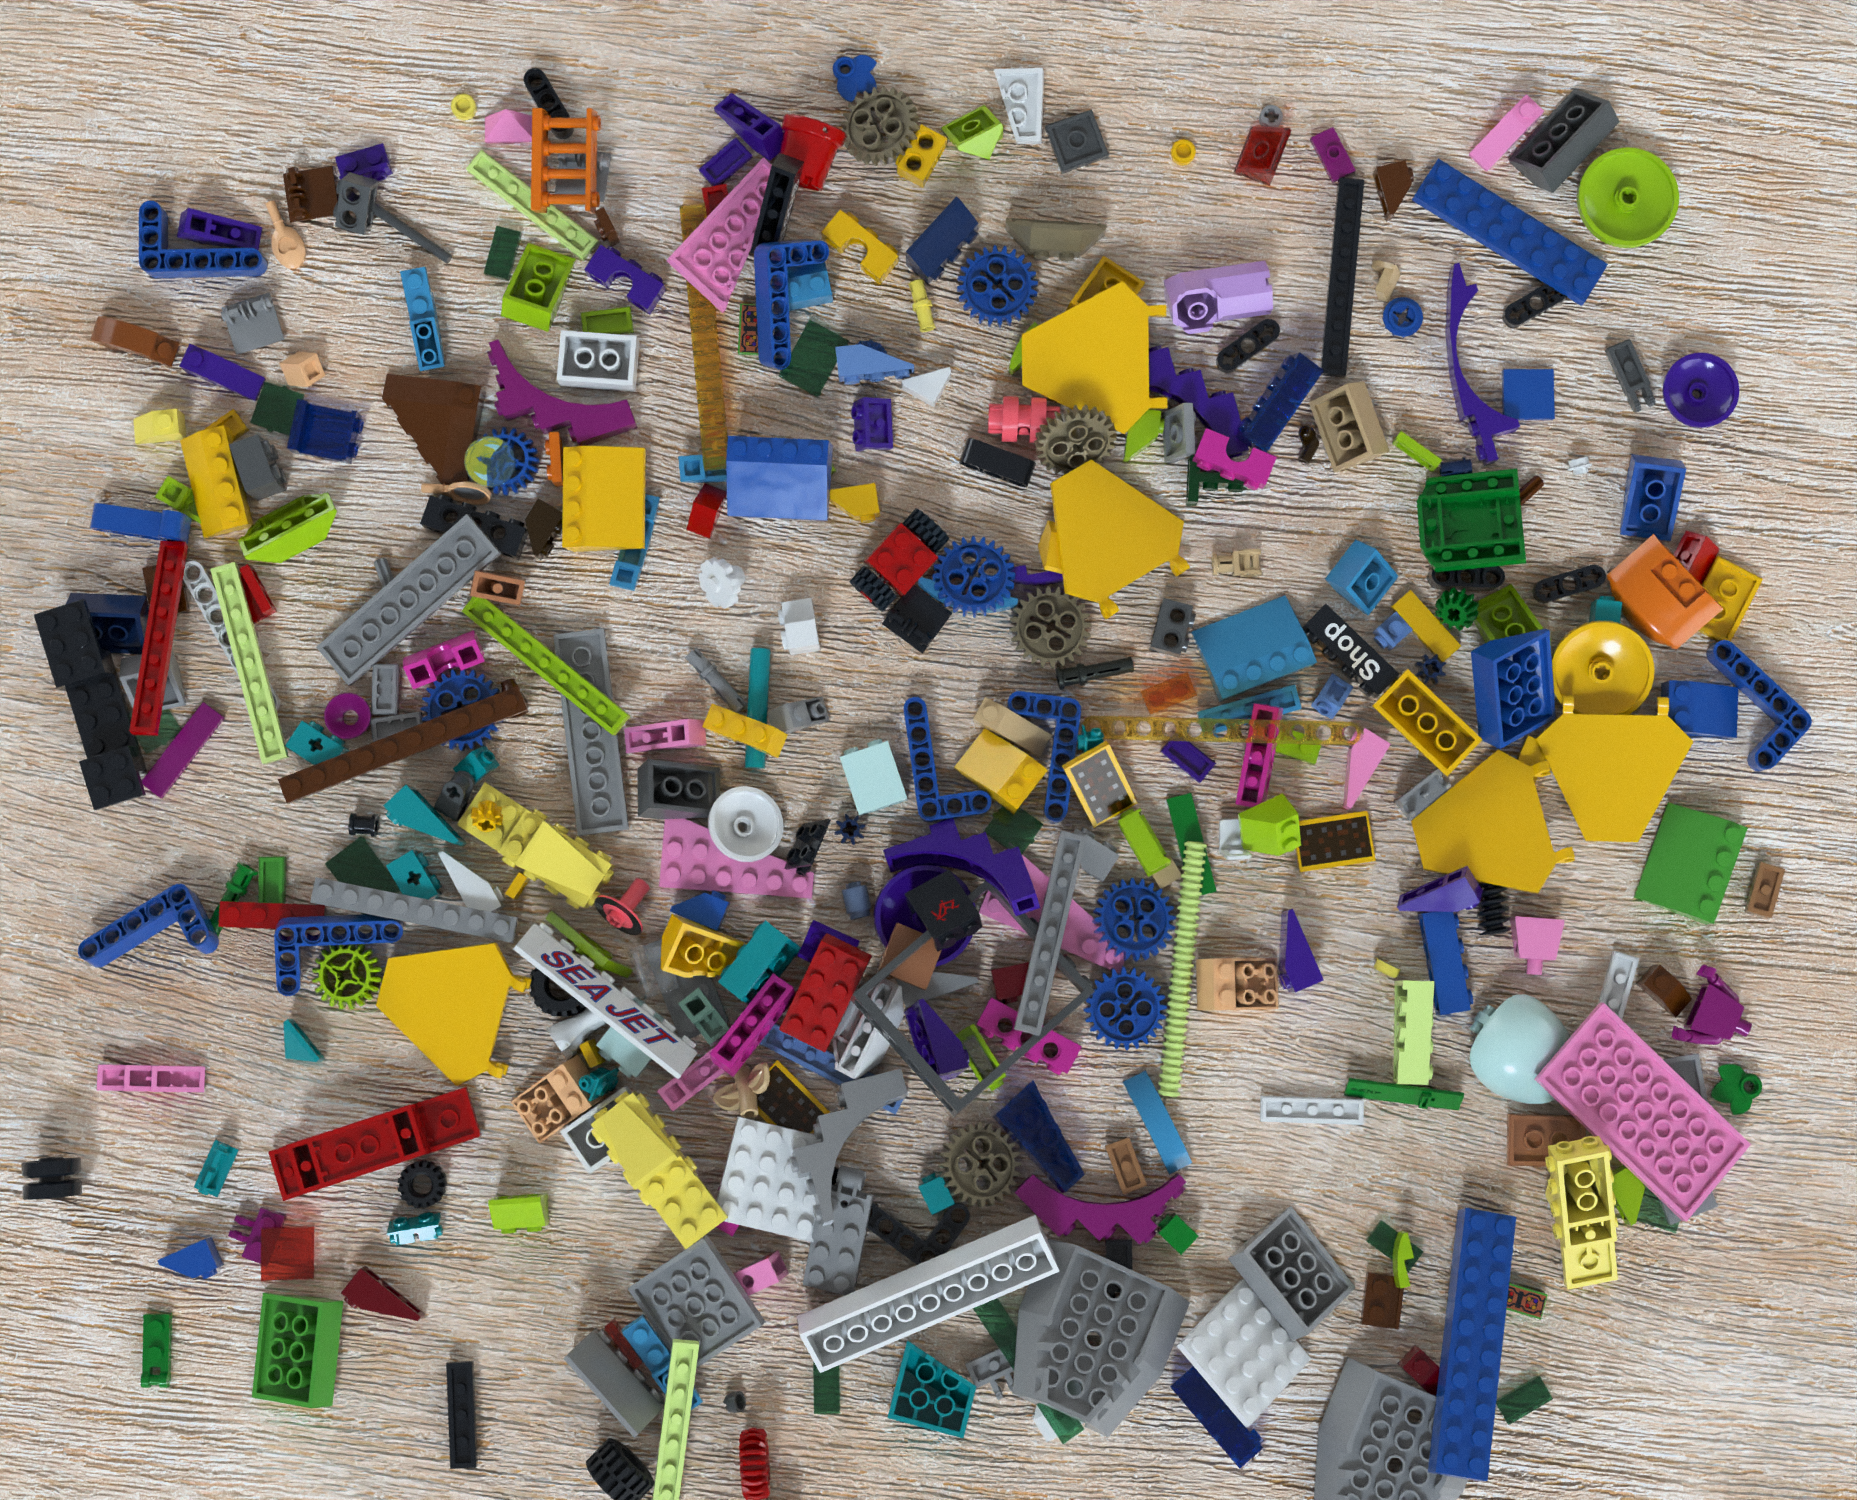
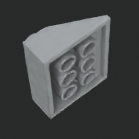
M1292 1206L1286 1208L1228 1258L1292 1340L1308 1335L1356 1288Z
M595 1328L563 1359L635 1438L664 1408L663 1400L665 1398L657 1388L651 1389L645 1382L647 1378L640 1369L636 1368L634 1370L629 1365L628 1361L630 1359L620 1348L616 1350L611 1345V1337L603 1329L599 1331Z

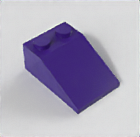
M1293 909L1285 910L1281 913L1280 975L1277 976L1282 989H1287L1289 993H1296L1324 981Z
M924 999L917 1000L904 1012L915 1050L943 1081L954 1079L969 1068V1054L966 1049H963L962 1042Z

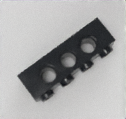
M439 494L438 498L430 495L420 522L424 528L445 534L460 519L469 514L474 520H481V529L500 550L502 555L517 560L520 559L528 537V530L524 527L523 522L512 518L507 522L501 520V515L486 510L484 514L476 511L477 507L462 502L460 506L452 503L453 499L445 495ZM450 512H457V520L453 523H447V515ZM498 528H504L506 531L502 539H494L493 534Z

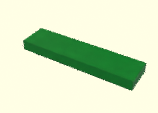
M1191 793L1166 799L1181 860L1186 856V854H1183V851L1186 850L1184 842L1204 843ZM1207 852L1206 856H1203V860H1205V864H1202L1204 872H1201L1203 880H1201L1200 884L1203 887L1200 888L1199 892H1202V895L1217 892Z

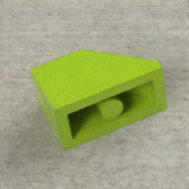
M1148 409L1127 431L1123 461H1130L1155 442L1158 433L1163 434L1165 419L1161 418V411Z
M1622 1165L1612 1171L1614 1177L1612 1190L1616 1199V1209L1624 1223L1632 1226L1637 1221L1645 1186L1628 1168Z

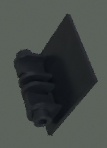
M913 585L901 597L895 607L888 612L882 625L923 654L952 615V612Z
M830 819L804 823L799 827L796 833L797 839L795 844L787 854V863L784 869L797 868L796 873L802 876L810 872L831 821Z

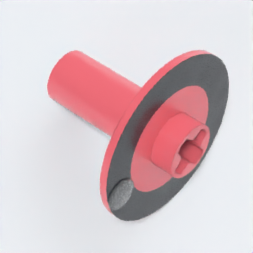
M636 878L619 901L610 896L599 895L595 899L594 905L600 915L613 927L629 935H639L643 930V926L633 911L650 890V887L645 881Z

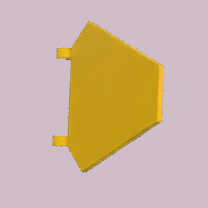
M1121 281L1023 333L1022 386L1072 410L1074 405H1077L1078 410H1082L1083 406L1087 405L1089 411L1093 407H1097L1098 413L1103 410L1106 417L1110 416L1116 431L1125 434L1148 409L1168 408L1167 397H1149L1148 317H1166V305L1148 306Z
M1092 459L1050 483L1065 594L1099 603L1101 614L1105 619L1120 611L1117 604L1109 599V596L1163 563L1170 562L1171 570L1176 577L1190 568L1187 561L1178 554L1184 521Z
M1563 695V714L1536 739L1546 760H1548L1549 766L1585 841L1639 842L1694 741L1668 716V697H1657V715L1574 714V696Z
M1498 749L1416 816L1411 823L1423 869L1447 875L1468 866L1475 879L1479 882L1538 894L1557 863L1575 861L1572 847L1554 852L1533 777L1551 775L1548 760L1528 766Z
M496 942L395 956L387 960L376 1006L458 1086L485 1071L496 1078H502V1075L507 1074L508 1064L491 1061L510 986L517 991L525 992V989L530 988L532 979L526 976L513 975Z

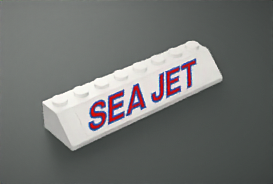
M543 922L540 925L534 923L513 950L675 1078L679 1079L698 1053L694 1048L697 1044L686 1035L682 1038L674 1032L676 1027L666 1019L661 1022L654 1017L656 1011L646 1003L640 1006L633 1000L636 996L627 988L623 987L620 990L613 984L615 979L605 971H602L601 974L592 968L595 963L585 955L578 957L572 952L574 947L562 938L559 942L552 936L554 931Z

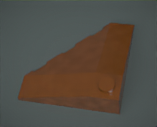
M387 374L382 399L388 407H392L398 416L397 421L406 434L412 436L418 445L416 448L427 464L430 463L438 474L436 478L439 482L450 485L456 482L469 481L470 475L467 470L466 460L469 451L477 441L486 395L483 387L457 381Z

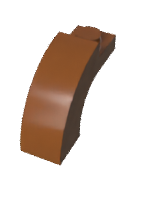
M106 317L97 318L90 341L112 350L133 353L167 367H172L180 344L146 328Z

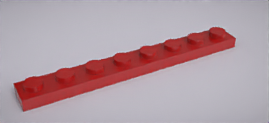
M160 541L129 730L132 735L158 736L188 551L186 542Z

